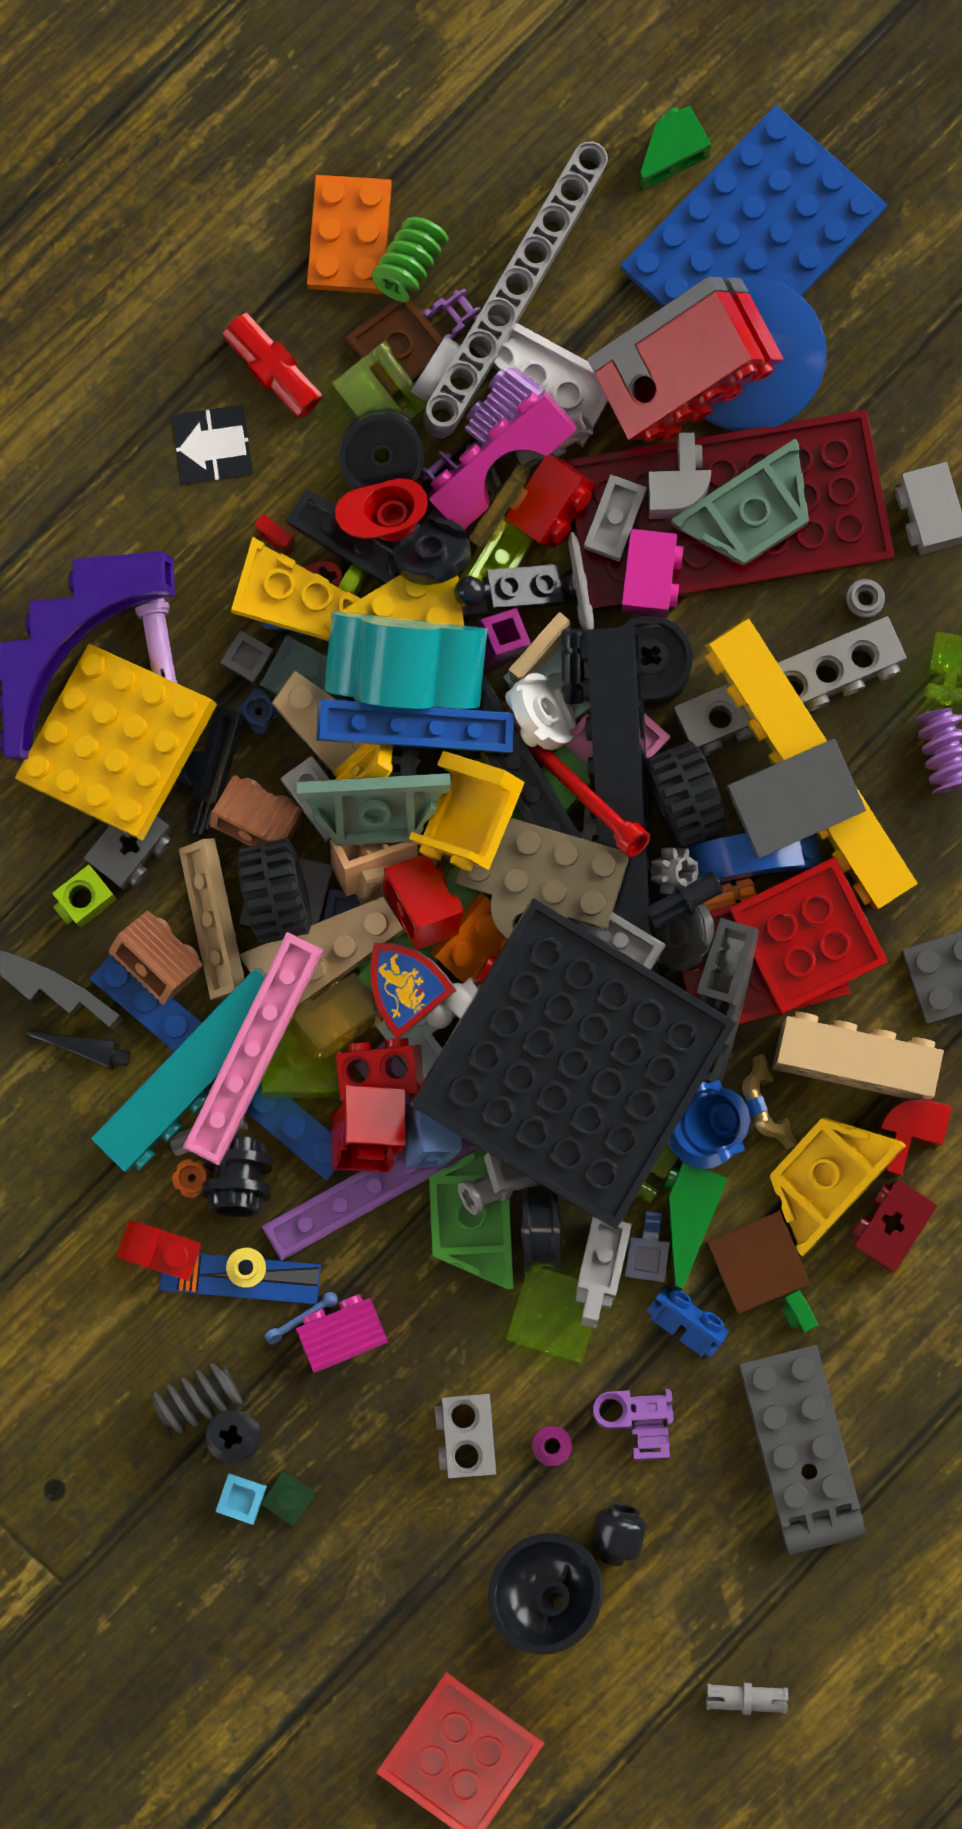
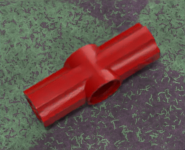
M247 312L237 316L228 324V327L222 333L223 338L245 360L249 371L267 391L270 392L272 390L298 420L309 415L323 399V396L297 368V362L286 348L278 341L273 342Z

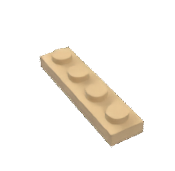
M215 838L202 839L179 849L202 963L204 964L210 1000L228 997L244 980V971L241 965Z

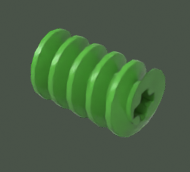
M409 217L404 220L401 230L395 234L394 241L389 244L387 252L380 258L379 265L372 272V279L377 288L394 300L409 302L410 296L408 293L418 292L419 283L417 281L426 279L427 273L425 269L429 270L434 266L433 258L440 256V246L448 243L449 237L446 232L438 225L424 218Z

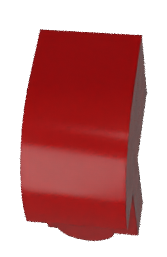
M912 1099L890 1110L882 1119L877 1131L891 1134L892 1139L902 1141L906 1147L884 1169L883 1173L896 1177L903 1174L911 1140L936 1147L943 1145L952 1106L926 1099Z
M128 1219L116 1257L190 1281L202 1243Z

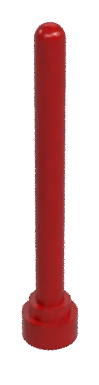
M527 745L532 755L614 832L616 846L627 857H634L645 849L650 841V834L639 823L625 822L550 750L542 748L540 745L535 747Z

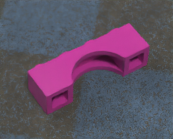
M543 390L538 396L534 392L530 393L516 407L520 411L509 422L506 418L497 422L487 433L491 437L481 447L476 443L473 444L460 456L459 460L462 462L460 466L452 473L448 469L444 470L431 482L430 485L434 489L430 491L429 500L446 519L454 521L465 530L489 508L490 499L486 490L485 478L491 465L500 456L514 450H531L548 456L576 431V423L546 390Z

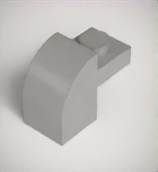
M679 433L678 471L649 472V519L674 518L681 512L692 508L701 499L706 497L711 470H696V468H702L703 459L702 445H695L694 433Z

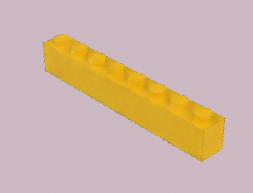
M750 619L743 620L705 645L709 652L704 656L708 665L717 676L721 673L724 675L730 685L726 688V692L731 701L738 709L742 706L745 708L751 718L747 722L749 729L759 742L764 739L770 747L772 753L768 755V758L772 765L827 741ZM858 790L866 811L816 834L822 841L826 838L830 841L835 849L831 856L832 858L836 857L843 873L849 871L856 882L852 889L862 905L870 904L872 908L880 909L918 883Z

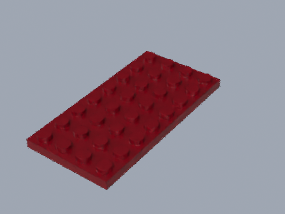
M867 409L788 422L777 427L764 426L695 438V445H702L703 459L702 468H696V470H711L707 495L793 439H796L799 444L801 473H803L804 495L809 517L808 525L745 566L674 528L671 524V519H649V472L678 471L677 441L564 460L596 483L592 490L590 502L574 518L583 569L589 580L587 590L592 611L622 607L629 539L620 562L584 549L586 538L610 475L647 487L632 529L677 534L676 546H683L681 570L673 569L672 584H679L678 597L894 561L895 554Z

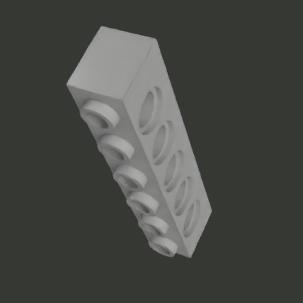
M886 616L780 661L778 665L789 681L799 685L801 689L799 698L810 712L829 704L830 700L828 697L843 692L844 696H849L861 691L866 687L864 682L878 677L879 681H884L898 675L901 672L899 667L904 665L907 657L889 617ZM857 651L866 652L871 657L872 664L866 668L858 667L852 661V654ZM828 666L835 671L837 678L831 683L822 682L818 679L816 670L819 667ZM729 684L679 704L673 709L674 719L685 743L692 741L701 750L704 757L723 748L722 742L736 737L737 741L740 742L754 736L747 725V722L751 720L743 706L738 709L726 692V688L730 686ZM716 711L724 712L729 716L730 724L725 728H716L710 723L709 716Z

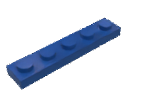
M320 699L318 701L316 741L503 754L513 752L514 713L437 707L408 709Z

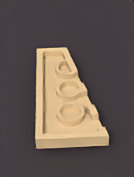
M294 671L271 704L301 739L310 746L325 767L333 773L340 764L363 744L316 741L318 701L320 699H336L297 671ZM417 757L415 761V770L421 762V760Z
M386 897L378 898L313 924L310 927L309 934L297 936L323 949L324 952L295 1011L372 957L374 943L390 944L405 933ZM283 940L266 943L239 954L249 972L251 973L255 968H260L267 973Z

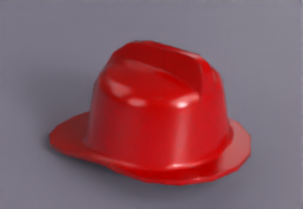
M403 478L358 488L346 493L338 501L335 508L336 522L341 530L354 537L362 539L379 537L382 540L391 542L403 540L411 535L416 529L419 520L425 515L428 506L427 494L421 485L413 480Z

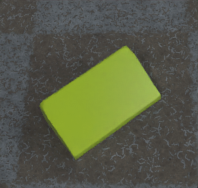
M502 516L490 525L459 580L472 576L478 578L483 583L481 574L486 570L517 568L533 538L508 521L505 516Z

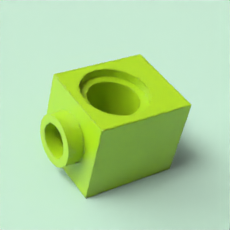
M90 864L52 893L59 901L53 907L67 925L74 920L80 928L118 900ZM82 889L91 891V902L86 907L75 908L73 906L72 898L77 891Z

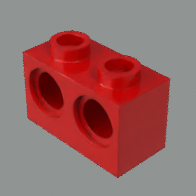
M408 1038L385 1040V1048L371 1049L370 1042L346 1044L347 1052L336 1053L340 1101L345 1099L346 1085L405 1089V1094L417 1093L424 1081L421 1044L409 1045ZM397 1055L403 1057L408 1065L407 1073L402 1078L396 1076L391 1069L392 1060ZM359 1059L363 1060L369 1067V1075L365 1081L358 1080L353 1073V1066Z

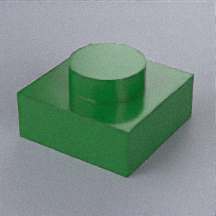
M800 1290L783 1298L786 1306L781 1308L792 1329L799 1327L800 1331L805 1333L819 1325Z

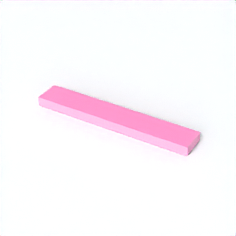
M286 933L183 1148L217 1165L221 1164L324 952L323 949L291 933Z

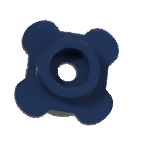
M262 689L252 690L250 697L245 700L244 704L236 708V711L244 715L243 721H246L252 727V731L256 735L265 734L268 730L267 726L271 721L281 716ZM258 708L262 709V714L256 715L255 710Z

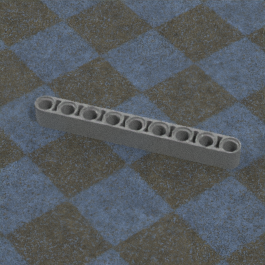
M593 141L584 142L576 148L431 395L423 416V426L429 435L435 438H445L455 431L598 186L608 161L607 152L599 143ZM580 161H592L597 168L594 170L585 169L580 164ZM572 191L577 194L579 199L576 201L567 200L561 192ZM554 222L559 225L561 230L558 232L548 231L543 223ZM536 253L541 256L543 262L532 263L526 259L525 254ZM518 284L525 293L521 295L512 294L506 286ZM492 315L501 316L505 319L506 325L495 326L490 323L488 317ZM476 346L482 347L486 350L488 356L485 358L474 357L469 349ZM462 378L468 382L470 387L466 390H458L452 386L451 380ZM444 410L449 413L451 420L447 422L437 421L433 417L432 412Z

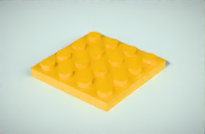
M89 643L33 743L28 759L24 760L15 778L33 789L143 841L217 704L204 695Z

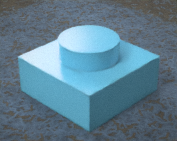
M229 1473L215 1512L254 1525L267 1486Z

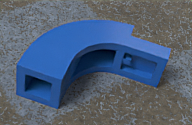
M746 833L718 838L687 847L689 849L688 857L698 861L697 879L712 871L720 884L760 874L805 871L821 864L816 833L761 858H756Z

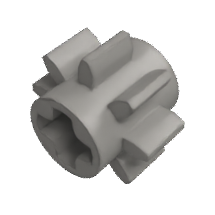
M662 848V856L651 861V881L661 885V894H672L675 892L676 886L679 885L683 888L697 880L698 861L688 857L689 849Z

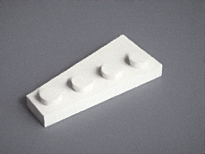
M492 315L488 317L490 323L495 326L506 325L505 319L501 316ZM516 324L493 364L497 371L501 369L506 371L508 368L517 367L551 393L553 399L571 418L580 412L584 413L593 429L609 403L595 376L597 372H593L588 361L519 324ZM472 347L483 358L488 356V353L482 347ZM589 436L577 441V443L583 448Z

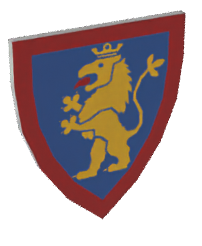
M374 943L370 963L371 989L376 1007L384 1022L396 1039H399L455 993L457 989L446 974L431 959L420 952L398 944Z

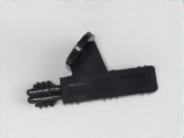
M222 707L216 708L205 751H192L175 781V784L185 788H190L194 785L192 798L199 800V803L191 809L193 813L190 814V817L192 818L188 820L189 826H192L191 833L194 835L204 836L206 830L209 831L212 828L210 826L213 804L218 802L225 790L242 724H244V715L238 711Z

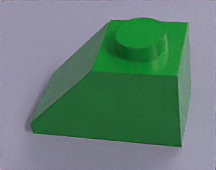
M690 105L681 110L679 108L670 109L659 117V121L656 122L640 172L639 185L642 191L710 157L711 142Z

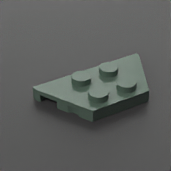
M793 439L701 499L692 508L672 518L671 524L673 527L745 566L808 525V509L805 502L803 473H801L799 444L797 440Z
M450 773L296 782L298 800L300 802H307L312 809L313 818L320 826L327 829L328 836L337 846L413 842L409 840L411 831L418 834L422 833L424 823L430 820L436 812L437 801L442 793L448 794L451 790Z

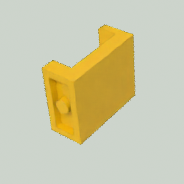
M443 751L437 765L450 773L451 790L448 794L442 793L438 799L437 810L429 820L424 834L421 835L411 831L409 840L421 846L419 853L432 859L441 861L442 856L445 855L451 857L449 863L464 870L472 871L474 865L489 870L525 782L506 770Z

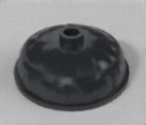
M553 1533L528 1537L518 1542L505 1553L492 1574L488 1591V1606L491 1619L500 1635L514 1647L536 1655L559 1653L578 1643L594 1626L603 1601V1580L596 1560L577 1541L567 1536ZM558 1596H563V1604L559 1608H554V1600Z

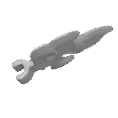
M570 532L568 545L573 572L572 584L578 602L579 624L584 633V639H587V630L594 629L592 605L589 603L588 583L583 569L579 541L574 532ZM584 662V674H585V673H586V665H585V662Z

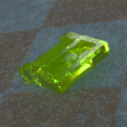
M386 340L335 380L332 385L356 415L369 408L389 407L402 411L369 370L370 367L379 362L411 404L402 412L412 419L427 406L428 401L426 402L410 392L415 383L390 353L392 348Z

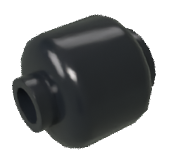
M610 1503L608 1508L601 1509L597 1513L590 1544L592 1549L601 1555L600 1560L613 1566H622L624 1561L634 1560L640 1555L646 1532V1523L639 1516L640 1512L638 1509L622 1503Z

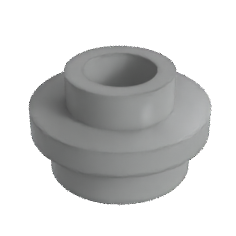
M858 580L848 589L846 603L854 615L861 618H870L882 610L885 603V593L882 587L873 580ZM863 593L869 594L872 598V603L870 605H862L858 600V596Z

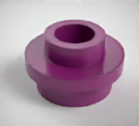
M547 1426L539 1430L534 1436L532 1449L535 1457L542 1464L557 1466L565 1462L570 1456L572 1442L568 1433L562 1428ZM550 1438H555L560 1443V1449L555 1454L546 1452L544 1448L546 1440Z

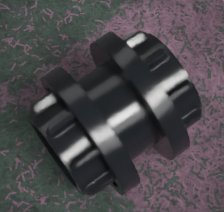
M234 1136L220 1165L204 1158L203 1166L214 1172V1179H209L202 1183L201 1195L208 1199V1208L212 1212L230 1217L255 1216L263 1208V1203L270 1200L271 1187L260 1181L261 1175L272 1171L273 1158L266 1154L267 1146L260 1140Z

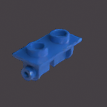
M666 1284L646 1311L652 1315L650 1320L654 1321L671 1335L676 1332L680 1325L687 1328L680 1341L701 1357L705 1354L711 1358L729 1333V1330L724 1327V1323L719 1317L708 1311L703 1312L692 1304L691 1298L685 1292L677 1288L671 1289Z

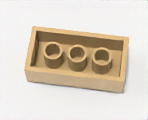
M795 1012V1016L792 1017L787 1016L781 1024L772 1070L909 1100H931L935 1096L944 1050L934 1048V1041L912 1037V1040L908 1042L895 1040L896 1033L882 1029H873V1032L869 1034L856 1031L858 1025L840 1020H834V1024L831 1025L817 1023L818 1016L804 1012Z

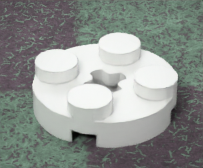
M531 673L516 682L514 687L507 691L505 695L506 702L513 710L521 726L520 734L527 745L530 747L540 745L548 750H556L572 740L573 736H570V730L576 727L575 716L571 705L564 702V693L559 688L552 691L545 684L550 679L538 673Z

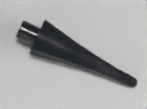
M28 1029L27 1031L29 1038L68 1050L113 1070L114 1064L127 1067L131 1059V1052L119 1049L120 1044L115 1043L113 1040L72 1037L35 1029Z

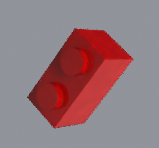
M549 454L544 457L505 518L537 542L555 548L558 543H561L568 536L571 529L570 524L577 513L583 510L590 502L592 490L596 483L564 460Z
M423 854L385 867L383 877V892L415 950L459 935L460 919L464 916L459 898L456 895L451 896L446 887L447 881L442 868L439 865L434 866L430 857Z

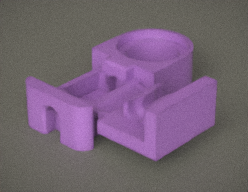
M665 1389V1395L630 1397V1390L611 1391L601 1394L596 1399L593 1406V1416L597 1424L602 1428L608 1430L632 1429V1422L635 1423L632 1435H637L638 1448H633L634 1461L665 1460L670 1458L668 1426L672 1425L674 1418L672 1392L669 1389ZM615 1400L622 1406L623 1413L617 1421L608 1422L601 1417L599 1408L604 1401ZM663 1420H667V1427H664ZM660 1448V1452L640 1453L639 1449Z

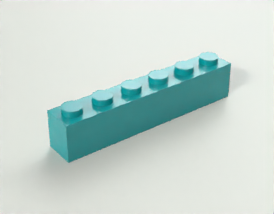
M255 968L91 1138L124 1172L132 1171L134 1168L141 1171L156 1156L152 1151L153 1148L162 1139L166 1143L169 1142L183 1128L179 1121L189 1111L196 1114L203 1107L208 1096L206 1093L212 1088L267 975L262 969Z

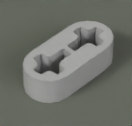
M445 336L410 392L427 402L461 345Z

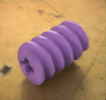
M952 708L934 710L915 717L916 724L926 726L918 732V737L921 740L929 741L922 746V753L933 755V757L925 762V767L928 770H937L928 779L930 784L940 785L932 794L962 789V744L959 742L962 738V729H956V724L962 721V715L953 714Z

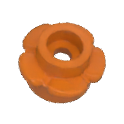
M186 1159L177 1165V1171L173 1173L172 1182L174 1187L179 1189L183 1196L188 1198L197 1197L202 1191V1183L211 1179L208 1176L210 1170L203 1166L204 1162L200 1160L194 1162L192 1159ZM189 1175H195L196 1179L194 1182L188 1180Z

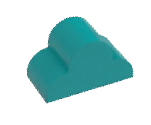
M332 611L324 690L337 695L354 697V700L358 702L385 707L427 709L432 707L478 708L480 707L488 629Z

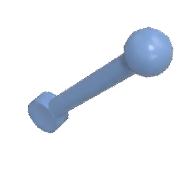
M333 1292L325 1293L322 1301L280 1328L269 1330L265 1334V1339L269 1344L277 1343L281 1340L282 1335L303 1322L302 1317L322 1310L325 1307H334L338 1301L337 1295Z

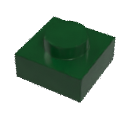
M283 1471L261 1504L294 1527L317 1493L288 1472Z

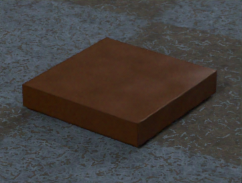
M411 298L409 302L394 300L345 337V341L391 399L418 380L443 340Z
M780 1211L707 1241L709 1250L737 1315L811 1284Z

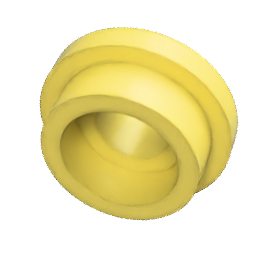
M252 1248L238 1249L230 1255L227 1261V1275L237 1286L244 1288L253 1287L260 1283L265 1276V1259L258 1251ZM243 1260H250L253 1264V1271L249 1275H242L239 1271V1264Z

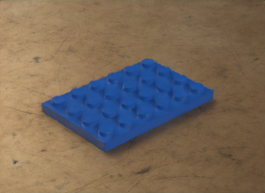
M775 105L621 264L620 270L661 307H664L708 276L722 277L723 281L727 278L763 277L780 282L803 297L886 211L888 205L783 110Z

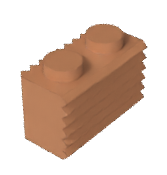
M233 776L211 812L210 826L249 846L288 838L291 841L300 825L302 809L297 806L294 800L287 796H274L272 793H268L253 779H240L238 776Z
M148 910L121 931L109 949V954L114 956L116 961H120L121 966H124L127 972H131L132 977H136L137 981L142 983L143 988H147L148 992L153 994L155 999H159L160 1004L163 1005L192 982L204 965L199 960V956L193 947L187 944L183 945L171 933L168 923L162 918H156Z

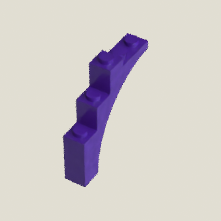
M163 551L73 559V570L69 571L68 584L74 597L29 601L30 612L26 613L25 627L28 635H30V639L0 642V687H2V691H0V712L3 714L4 729L0 731V748L5 754V758L16 762H24V760L28 759L29 751L34 741V729L43 697L55 672L70 651L94 628L119 612L147 601L175 596L174 558Z

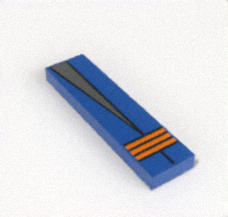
M199 1254L190 1281L161 1272V1291L317 1304L321 1265L265 1260L266 1273L260 1283L249 1288L237 1286L229 1279L226 1271L229 1256ZM243 1260L239 1264V1271L242 1275H249L253 1271V1264L250 1260Z

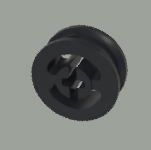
M529 1187L522 1189L521 1238L522 1246H524L525 1273L531 1272L532 1266H553L555 1272L561 1271V1213L558 1205V1195L550 1190L530 1191Z

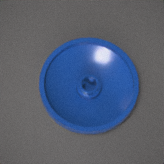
M738 277L743 280L748 290L747 294H750L784 360L773 366L774 373L759 382H753L752 380L742 387L744 392L737 398L728 402L721 400L712 406V414L705 419L719 427L733 431L764 426L777 427L797 416L810 403L820 387L827 360L824 331L813 308L800 294L790 287L763 277Z

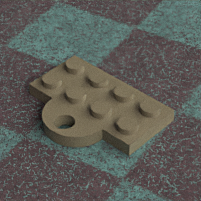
M510 818L490 869L486 870L475 865L472 871L460 868L455 884L492 896L491 914L498 930L507 939L514 929L515 921L522 916L530 900L533 898L567 919L607 930L630 857H627L621 850Z

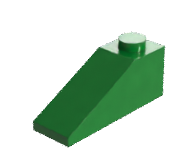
M682 1162L680 1168L672 1166L664 1188L671 1190L667 1200L674 1287L680 1290L684 1288L728 1178L714 1172L695 1168Z

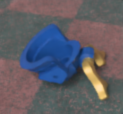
M764 1054L753 1057L752 1071L743 1081L742 1090L746 1102L734 1090L722 1088L720 1080L710 1083L703 1081L668 1140L670 1148L680 1160L695 1168L708 1169L719 1166L732 1156L745 1151L742 1141L749 1134L751 1117H753L758 1131L764 1136L776 1138L786 1149L797 1146V1141L790 1131L789 1120L785 1118L777 1121L775 1124L771 1117H769L763 1095L761 1096L760 1084L765 1085L774 1080L768 1071Z

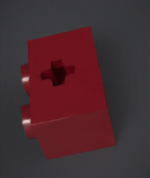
M899 1179L895 1180L891 1186L887 1183L882 1185L872 1201L877 1205L876 1210L870 1219L863 1215L851 1233V1236L856 1238L851 1247L890 1273L897 1270L938 1207L937 1204ZM895 1214L899 1217L896 1224L900 1227V1230H894L887 1234L884 1232L886 1224L882 1221V1218H889Z

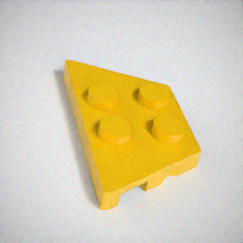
M399 575L340 611L464 626L462 605L457 602L454 595L455 585L459 581L458 575L441 584L432 585L412 583ZM331 617L326 620L328 629H330Z
M824 1117L817 1122L769 1175L775 1193L781 1198V1209L786 1222H790L798 1244L796 1249L802 1257L817 1244L906 1147L902 1141Z

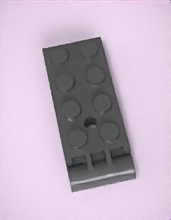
M813 1345L739 1364L742 1382L788 1556L865 1537L866 1530L818 1346ZM805 1464H811L815 1468V1475L812 1479H805L801 1474V1469Z

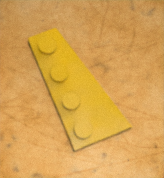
M252 537L231 613L329 641L330 629L326 626V620L331 617L332 611L340 612L361 598L341 590L329 583L328 579L317 573L313 574L296 564V561L282 553L281 555L266 547L265 543Z

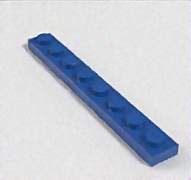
M109 955L90 977L93 983L173 1051H176L202 1024L173 998L164 1005L160 1004L159 999H155L154 995L149 993L147 988H143L142 983H139L136 977H132L131 972H127L126 968L121 966L120 961H116L114 956ZM263 1076L246 1113L328 1181L337 1171L331 1169V1132Z

